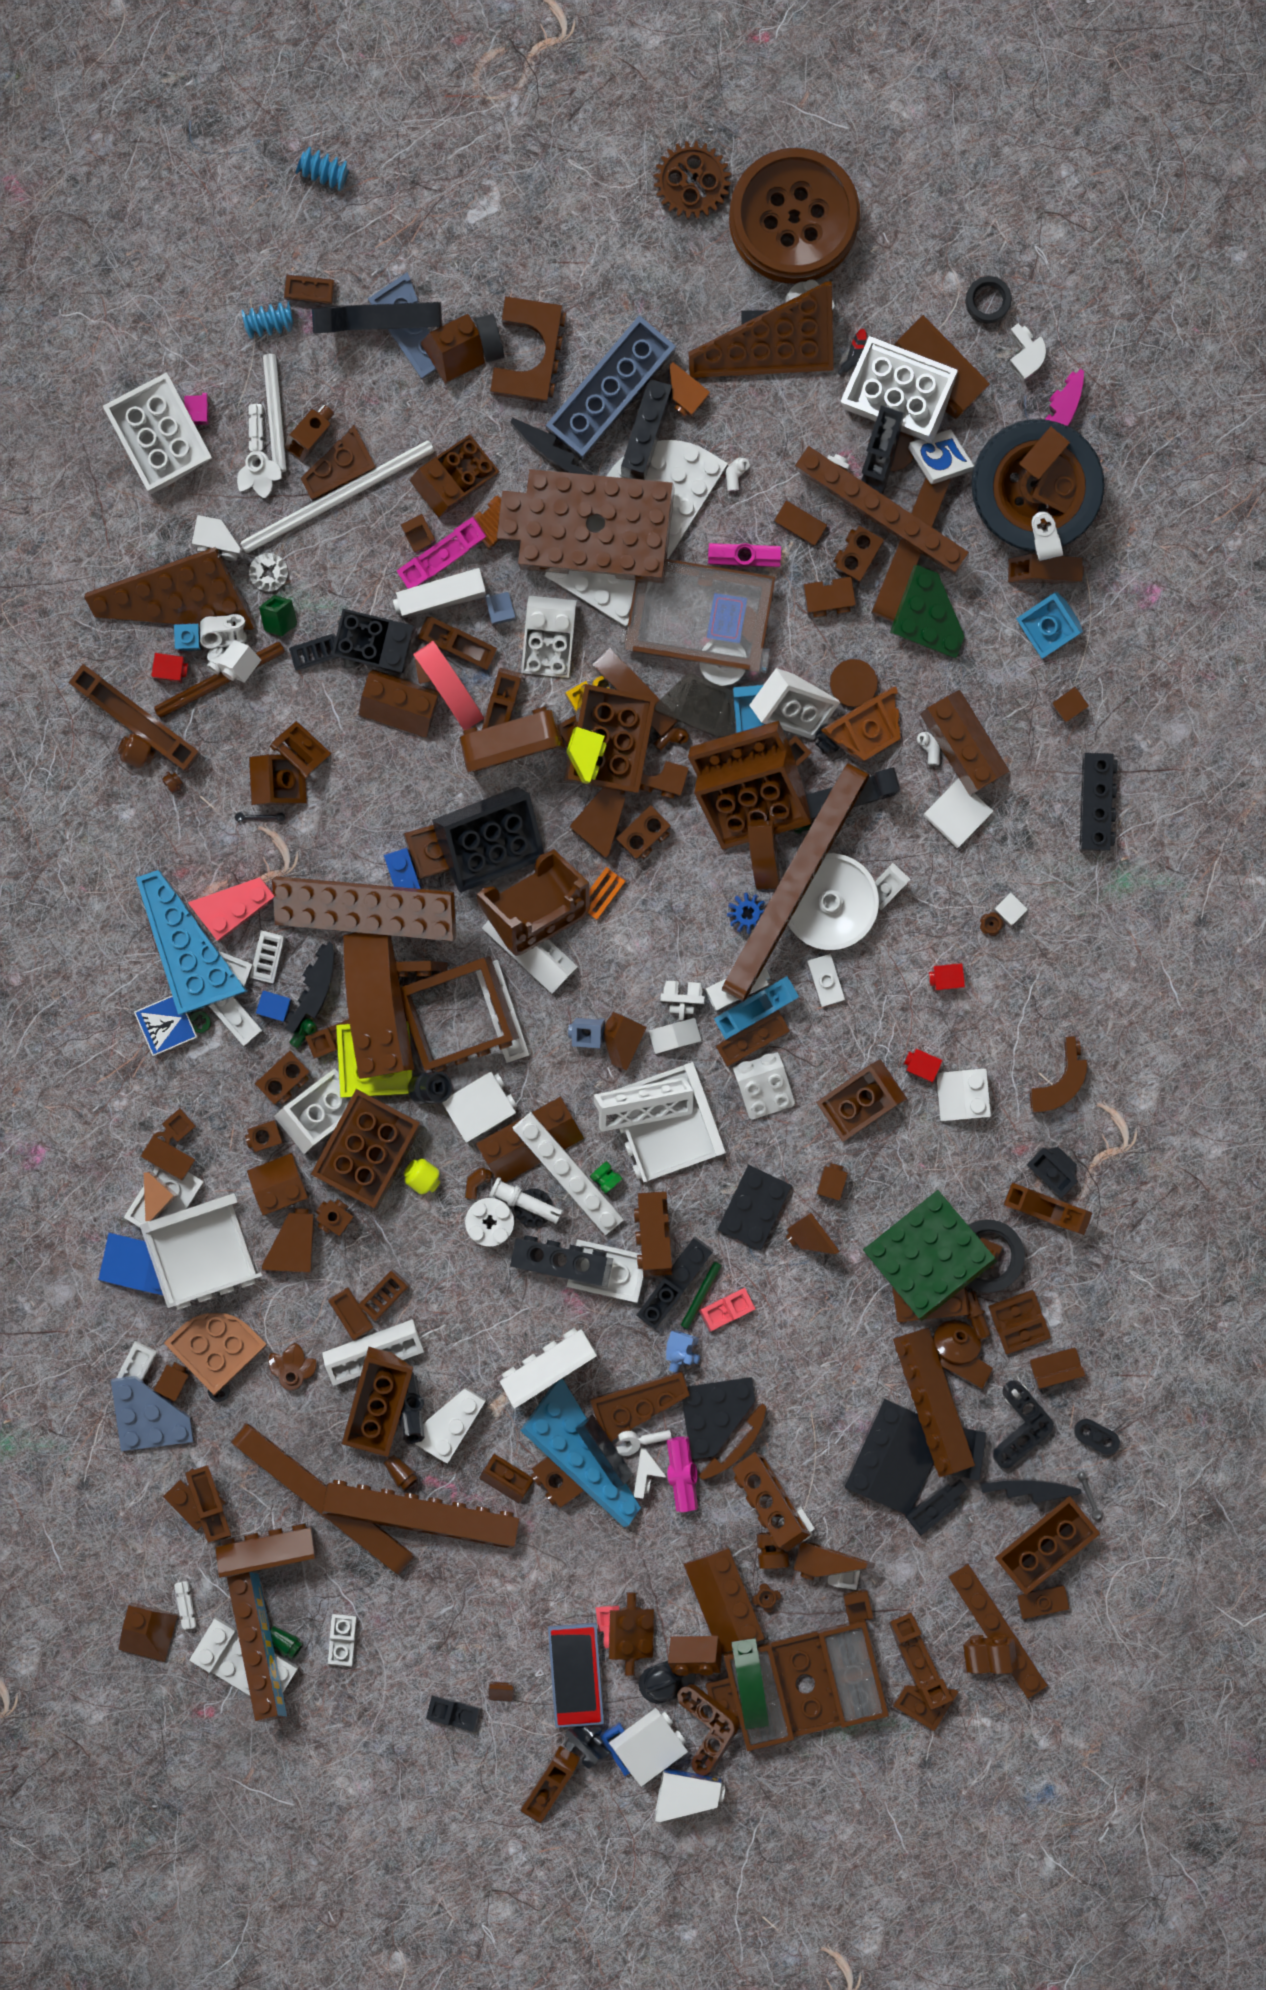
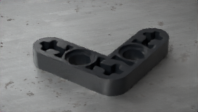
M1016 1380L1007 1382L1002 1391L1004 1398L1024 1420V1423L994 1449L993 1459L1001 1468H1010L1047 1437L1054 1427V1423L1028 1390ZM1014 1389L1022 1397L1020 1400L1013 1395L1012 1391ZM1032 1403L1033 1410L1028 1414H1024V1406ZM1040 1421L1044 1423L1042 1428L1038 1424ZM1032 1429L1035 1432V1435H1033L1029 1430ZM1023 1435H1028L1027 1443L1021 1446L1018 1445V1439ZM1012 1445L1017 1449L1016 1451L1011 1448ZM1003 1453H1006L1008 1456L1005 1460L1001 1456Z

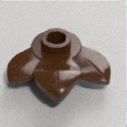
M297 1343L288 1346L283 1356L271 1353L268 1360L271 1373L279 1378L281 1386L288 1391L300 1388L303 1380L312 1377L315 1373L317 1365L316 1359H305L304 1352ZM290 1374L296 1376L292 1382L287 1381V1376Z

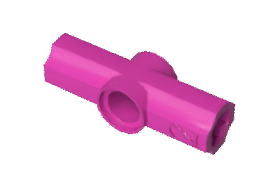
M709 543L708 565H730L743 568L749 566L780 567L781 546L750 545L747 543ZM743 549L748 550L751 553L750 560L741 561L738 558V552Z
M689 1437L669 1438L667 1446L670 1465L668 1466L667 1475L669 1484L673 1486L676 1511L688 1512L698 1509L695 1484L698 1474L695 1463H692Z

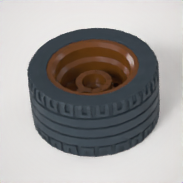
M1031 419L1003 428L985 444L973 468L971 487L978 515L995 536L1016 548L1036 551L1032 518L1036 513H1039V505L1044 504L1047 506L1046 512L1052 516L1055 522L1061 546H1066L1081 537L1092 525L1094 519H1096L1103 502L1105 483L1100 459L1091 444L1081 434L1055 421ZM1050 426L1070 442L1059 456L1067 459L1072 466L1077 488L1075 498L1065 513L1031 497L1034 487L1030 485L1032 481L1037 479L1019 464ZM1012 473H1017L1019 475V480L1017 482H1012L1010 480V475ZM1017 497H1022L1024 499V504L1021 506H1017L1015 504V499ZM1042 518L1040 519L1041 523L1037 526H1040L1042 530L1046 529V524L1050 522H1046V520Z

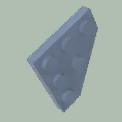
M137 1376L111 1379L121 1451L193 1442L191 1418L187 1413L172 1405L168 1399L145 1385Z

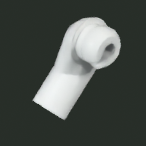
M929 732L919 733L917 742L928 752V765H940V746Z

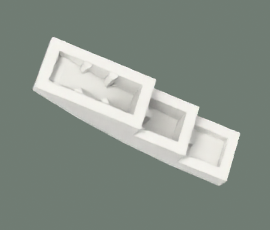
M495 960L493 964L519 1039L512 1041L513 1046L502 1049L506 1063L529 1056V1052L498 960ZM476 971L497 1036H504L482 971Z

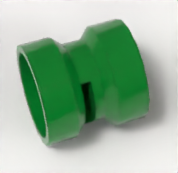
M607 1160L589 1176L594 1182H598L601 1185L600 1189L605 1194L623 1179L619 1173H615L611 1169L612 1166Z

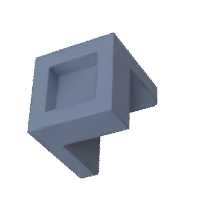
M508 592L492 596L490 594L485 595L492 626L516 620Z

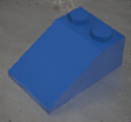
M108 1233L98 1280L163 1295L145 1240Z

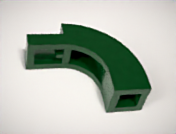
M756 1638L732 1642L745 1730L769 1726Z

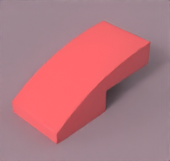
M742 1288L700 1309L699 1312L709 1332L755 1310V1307L746 1289Z

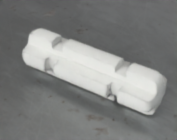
M251 404L249 405V415H251V418H249V438H251L249 450L262 451L263 418H261V415H263V406Z
M187 1581L176 1583L175 1592L179 1595L177 1602L180 1616H183L181 1620L182 1628L192 1629L196 1627L195 1617H192L194 1609L191 1594L188 1595L190 1588Z

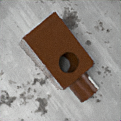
M323 405L318 412L311 409L289 434L284 448L303 463L328 432L331 425L329 420L334 415V412L326 405Z

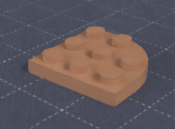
M206 1313L196 1316L183 1324L164 1342L214 1396L267 1346L245 1322L225 1313Z

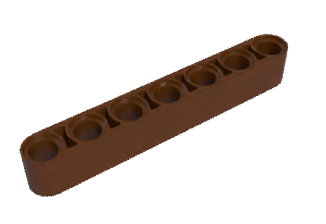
M925 477L911 514L932 527L951 478L931 485L927 477ZM902 540L899 542L871 614L894 622L913 566L917 565L921 555L920 552Z

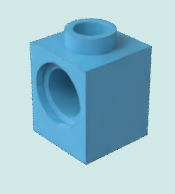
M199 624L174 625L175 650L177 652L201 651Z

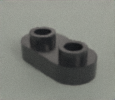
M1081 1419L1074 1426L1075 1437L1093 1449L1106 1455L1113 1454L1119 1449L1120 1439L1118 1435L1093 1420ZM1084 1426L1090 1428L1088 1435H1083L1081 1432ZM1104 1438H1110L1111 1444L1109 1446H1104Z

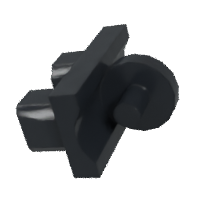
M587 1725L576 1726L573 1729H568L565 1733V1736L568 1738L565 1747L573 1753L581 1750L585 1754L581 1761L587 1769L596 1766L611 1754L603 1745L604 1741L599 1737L602 1733L599 1727L592 1730Z

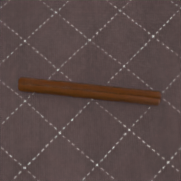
M276 642L256 653L261 659L257 667L285 653L281 642ZM220 672L218 675L215 674L156 705L154 710L157 716L162 718L232 680Z

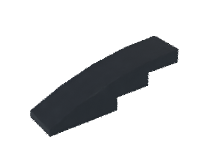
M884 405L880 407L866 450L868 454L861 472L863 474L861 481L882 495L889 478L904 418V412Z
M512 417L510 421L511 426L529 446L548 462L566 473L593 475V473L573 465L574 454L554 446L557 441L556 436Z
M999 1479L979 1482L982 1493L1005 1489L1007 1498L1031 1494L1033 1503L1082 1494L1079 1487L1046 1480Z

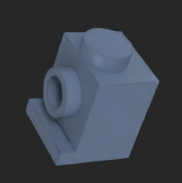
M575 1018L568 1028V1038H572V1046L601 1048L605 1040L603 1036L605 1019ZM584 1029H591V1033H585Z

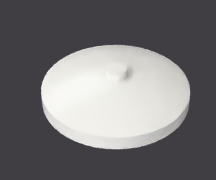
M828 853L788 926L803 942L819 949L838 950L857 943L872 928L878 914L879 895L875 881L868 870L856 860L845 855Z

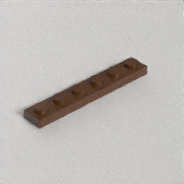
M967 1563L948 1575V1578L987 1638L992 1639L996 1635H1006L1007 1638L1014 1639L1018 1667L1011 1674L1027 1699L1047 1687L1048 1685L970 1565Z

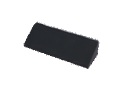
M592 1414L575 1429L611 1483L616 1487L623 1486L633 1473Z

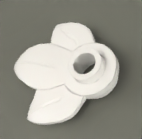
M253 451L246 457V466L238 473V488L242 492L253 487L258 495L262 498H267L272 491L273 480L282 478L281 468L276 462L269 460L264 452ZM260 459L261 464L259 467H256L255 462Z

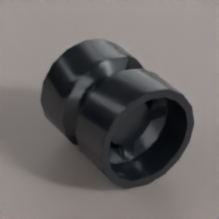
M443 1072L418 1073L410 1079L408 1093L410 1098L417 1104L442 1103L450 1097L452 1083L447 1074Z

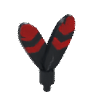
M860 329L854 335L847 360L840 365L841 369L838 370L839 375L843 372L847 373L853 366H857L867 338L865 329Z

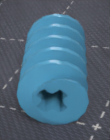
M309 146L302 153L295 172L298 174L302 170V176L305 178L311 173L312 181H316L320 176V183L324 185L329 180V187L334 188L338 183V190L342 191L349 169L347 168L346 160L341 166L338 165V157L329 162L328 153L323 159L320 158V150L311 155V147Z
M289 301L286 309H284L281 302L278 303L277 310L269 304L268 312H265L263 307L259 306L258 314L255 313L253 308H250L249 315H246L242 309L245 331L250 339L254 338L255 331L259 337H263L265 329L270 336L273 334L274 328H276L279 334H282L283 326H285L288 332L292 331L293 318Z

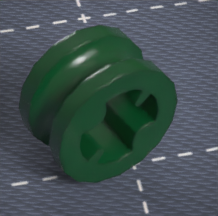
M194 1012L189 1018L196 1033H204L211 1026V1019L204 1012ZM199 1015H202V1019L206 1018L207 1021L206 1024L202 1025V1029H197L198 1026L193 1024V1021L197 1020Z

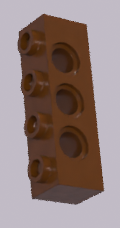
M754 1452L732 1468L736 1474L734 1477L736 1483L746 1491L747 1502L752 1508H756L759 1513L757 1518L764 1528H768L771 1534L769 1536L770 1541L776 1548L789 1551L811 1535L764 1455ZM760 1478V1486L755 1488V1481ZM772 1497L773 1503L767 1508V1500ZM784 1517V1525L779 1528L778 1522Z

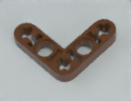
M690 1684L681 1688L677 1697L682 1707L710 1728V1731L692 1759L694 1772L704 1776L712 1772L718 1765L738 1732L739 1722L733 1714L698 1686ZM688 1692H691V1693H692L691 1698H692L693 1700H691V1701L688 1700V1697H689V1695L687 1694ZM705 1705H709L712 1708V1717L704 1714L703 1708ZM726 1721L729 1722V1730H725L726 1725L724 1722ZM712 1738L719 1741V1751H715L711 1747L710 1742ZM708 1755L711 1756L705 1762L707 1767L703 1768L701 1760L705 1759Z

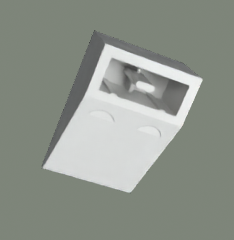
M538 596L528 597L521 673L569 678L577 600Z

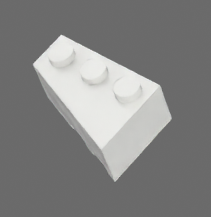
M465 1387L423 1423L425 1438L422 1442L415 1444L443 1462L448 1463L486 1400Z

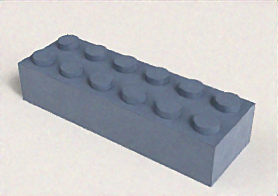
M639 315L546 424V430L556 436L561 443L583 460L645 388L648 380L652 379L676 351V346Z

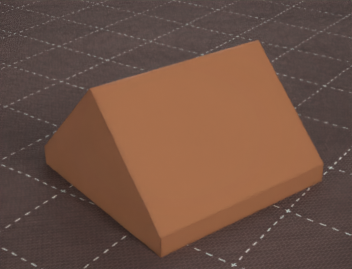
M144 1172L145 1221H152L157 1219L178 1195L154 1172Z

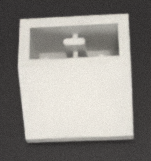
M197 515L192 545L198 552L216 547L220 556H223L222 559L237 561V558L243 559L244 553L222 520Z

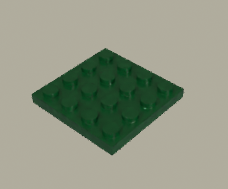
M939 1190L935 1191L863 1249L865 1254L921 1322L997 1262L992 1253Z

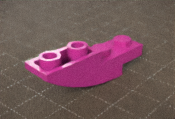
M1081 368L1077 373L1073 371L1066 378L1064 383L1067 385L1061 392L1057 390L1049 399L1051 402L1049 409L1054 413V416L1049 414L1045 420L1070 426L1076 414L1083 389L1084 371Z

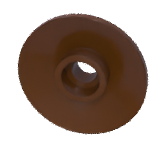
M950 1320L942 1323L935 1331V1348L945 1360L955 1364H966L978 1356L981 1349V1341L977 1338L974 1328L969 1324L958 1320Z

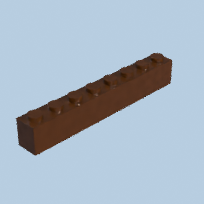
M810 446L806 448L795 464L796 471L956 576L968 559L969 552Z
M333 1480V1483H328L326 1486L322 1514L507 1549L515 1547L519 1518L514 1517L512 1512L500 1511L499 1514L490 1513L489 1508L477 1506L476 1510L466 1508V1504L452 1502V1505L442 1504L443 1500L438 1498H429L428 1501L420 1500L419 1495L405 1493L404 1496L395 1495V1491L390 1489H381V1492L372 1491L371 1486L357 1484L356 1488L347 1486L348 1482Z

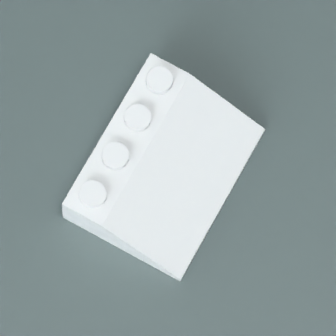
M869 336L842 397L841 404L845 410L876 421L881 405L904 412L901 432L933 443L942 422L958 370Z
M167 372L103 405L150 495L172 484L212 458Z
M574 1327L563 1334L565 1339L558 1344L552 1341L542 1348L544 1353L536 1357L535 1354H532L522 1361L524 1365L516 1370L513 1366L501 1374L503 1379L500 1380V1383L514 1409L597 1356L596 1350L582 1328L577 1331Z

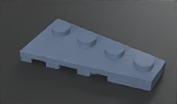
M408 272L368 298L370 304L419 303ZM428 328L388 329L421 380L436 370L421 345L422 340L429 334Z

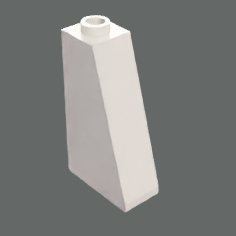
M477 568L396 592L397 599H394L393 603L396 614L401 613L402 617L406 618L485 597L486 592L480 569Z

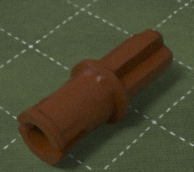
M976 1292L967 1293L970 1313L967 1319L971 1320L978 1339L987 1338L990 1336V1331L983 1315L985 1310L982 1311Z

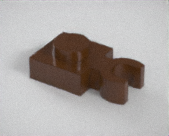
M179 1108L162 1123L166 1130L156 1132L154 1136L157 1138L159 1136L164 1137L165 1142L170 1144L172 1138L179 1142L196 1125Z

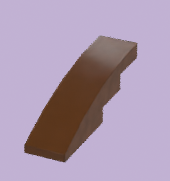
M610 648L592 664L615 690L656 698L651 727L661 737L679 721L669 708Z

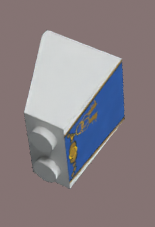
M667 1767L662 1772L655 1810V1821L662 1822L717 1808L718 1801L723 1802L725 1794V1784L721 1783V1777L703 1776L695 1772Z

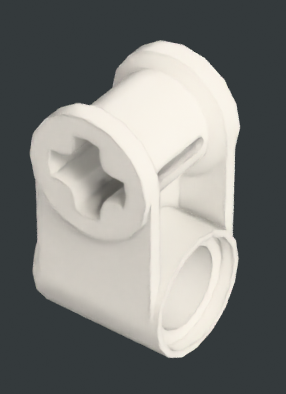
M1047 512L1036 513L1032 518V528L1039 561L1062 556V546L1052 516ZM1044 518L1046 522H1050L1046 524V529L1042 530L1040 526H1037L1041 523L1040 519Z
M238 614L205 617L200 622L201 644L211 649L227 647L233 640L244 644L247 640L246 633L243 631L245 626L244 617Z

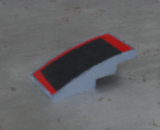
M596 1623L548 1626L555 1728L604 1724Z

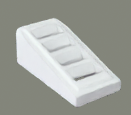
M261 930L250 978L274 984L285 936ZM265 939L278 942L277 947L264 944ZM262 950L274 951L275 956L263 954ZM260 958L273 961V965L259 963ZM259 967L270 970L271 974L259 973L257 969Z

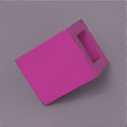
M202 393L199 396H185L184 406L194 425H209L208 394Z

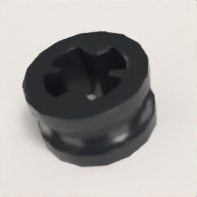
M226 1384L224 1386L223 1392L225 1395L222 1398L221 1395H219V1398L215 1397L208 1390L210 1399L215 1402H222L227 1399L230 1394L229 1385Z

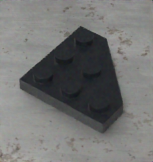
M752 1377L688 1386L690 1395L682 1399L692 1459L715 1456L754 1404L755 1395Z

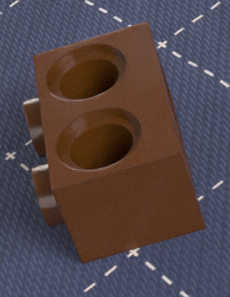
M860 525L857 530L851 529L845 539L849 543L845 551L839 550L833 560L836 563L835 571L846 577H851L858 584L884 539ZM860 537H865L869 540L870 545L866 549H861L857 546L856 540ZM847 558H853L857 561L858 567L854 570H849L845 567L844 561Z
M650 805L616 840L635 860L639 857L644 860L653 851L651 846L657 840L661 843L671 834L668 831L671 825ZM650 820L660 822L661 828L658 832L652 833L647 829V823ZM638 836L642 838L644 842L642 848L633 849L630 846L629 842L632 837Z
M289 1051L254 1084L274 1105L278 1102L283 1105L292 1096L290 1091L294 1087L298 1086L301 1088L310 1079L307 1075L311 1071L292 1051ZM292 1064H296L300 1069V1073L296 1078H290L287 1075V1068ZM273 1081H279L282 1084V1091L277 1095L272 1094L269 1090V1085Z

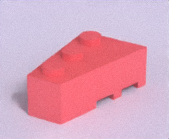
M259 877L190 901L188 904L215 939L220 942L271 903L275 896L262 878Z

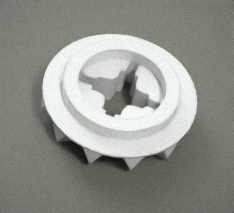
M263 553L255 557L251 563L249 576L252 583L262 591H275L285 583L288 569L280 556L274 553ZM262 564L268 568L276 565L272 571L276 578L275 580L269 576L260 579L264 573Z

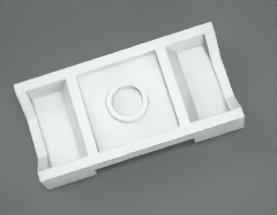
M215 1617L189 1661L209 1673L212 1672L250 1695L237 1629ZM275 1653L283 1693L298 1666Z

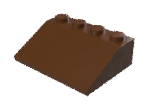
M589 684L581 686L574 728L579 727L603 735V742L606 743L603 756H598L596 765L599 766V770L595 780L591 779L588 784L582 783L568 756L564 781L639 793L656 698Z
M356 1089L311 1175L372 1208L378 1209L423 1124Z

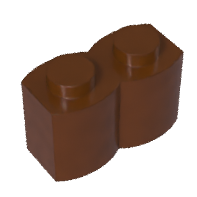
M973 1635L963 1644L966 1671L968 1673L981 1674L990 1672L994 1674L1013 1673L1018 1667L1014 1639L1007 1638L1006 1635H996L992 1639L984 1638L983 1635Z

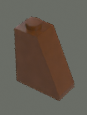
M1029 554L1008 559V583L1073 584L1082 582L1084 575L1082 557L1058 556L1039 561L1037 554Z
M602 788L572 822L569 828L606 859L612 847L625 797L622 796L624 791Z
M295 1208V1213L288 1214L262 1264V1270L312 1272L315 1214H309V1209Z

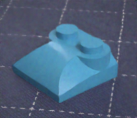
M1058 592L1053 593L1016 618L1042 659L1083 632L1078 618L1067 601Z

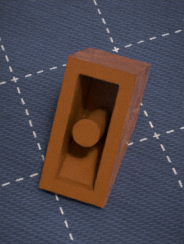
M672 362L669 370L672 399L676 405L674 409L682 416L689 415L692 418L710 396V391Z

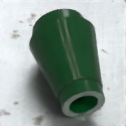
M276 1626L270 1630L273 1645L285 1658L294 1659L303 1647L300 1638Z

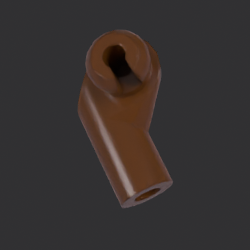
M671 728L663 737L659 736L653 745L662 752L669 743H686L689 740V734L683 728Z

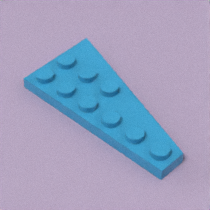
M156 870L136 877L178 1015H183L248 992L162 872Z
M560 1379L552 1385L520 1431L623 1527H626L631 1523L641 1507L626 1483L620 1487H616L611 1483L575 1428L587 1418L564 1380Z

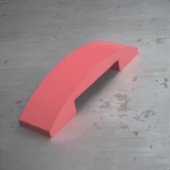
M434 641L413 654L463 730L471 728L484 719L472 697Z

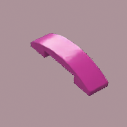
M474 516L453 530L454 532L423 554L413 558L397 570V573L408 589L421 585L458 560L487 537Z

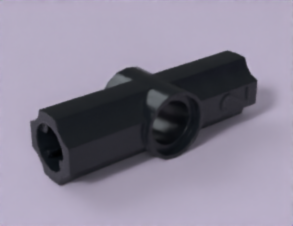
M412 1372L399 1417L402 1440H405L406 1444L422 1442L425 1438L421 1409L424 1407V1400L419 1395L417 1376L414 1375V1372Z

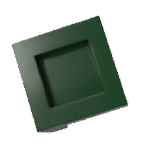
M273 595L259 606L265 632L284 636L297 625L292 600Z

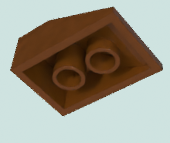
M879 1059L816 1103L841 1141L844 1142L907 1100L882 1060Z

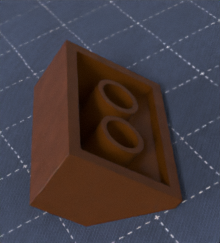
M373 669L368 673L358 715L427 738L440 694L436 690Z

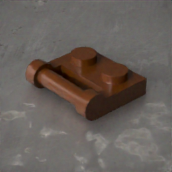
M297 721L280 734L269 746L274 752L277 750L301 772L299 775L304 779L332 754ZM284 742H285L289 747H291L303 760H305V761L308 763V765H306L297 755H295V754L284 744Z

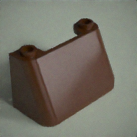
M552 849L537 858L534 874L501 893L494 886L483 888L477 893V903L506 947L515 956H520L577 923L587 915L590 908L589 882L555 849Z

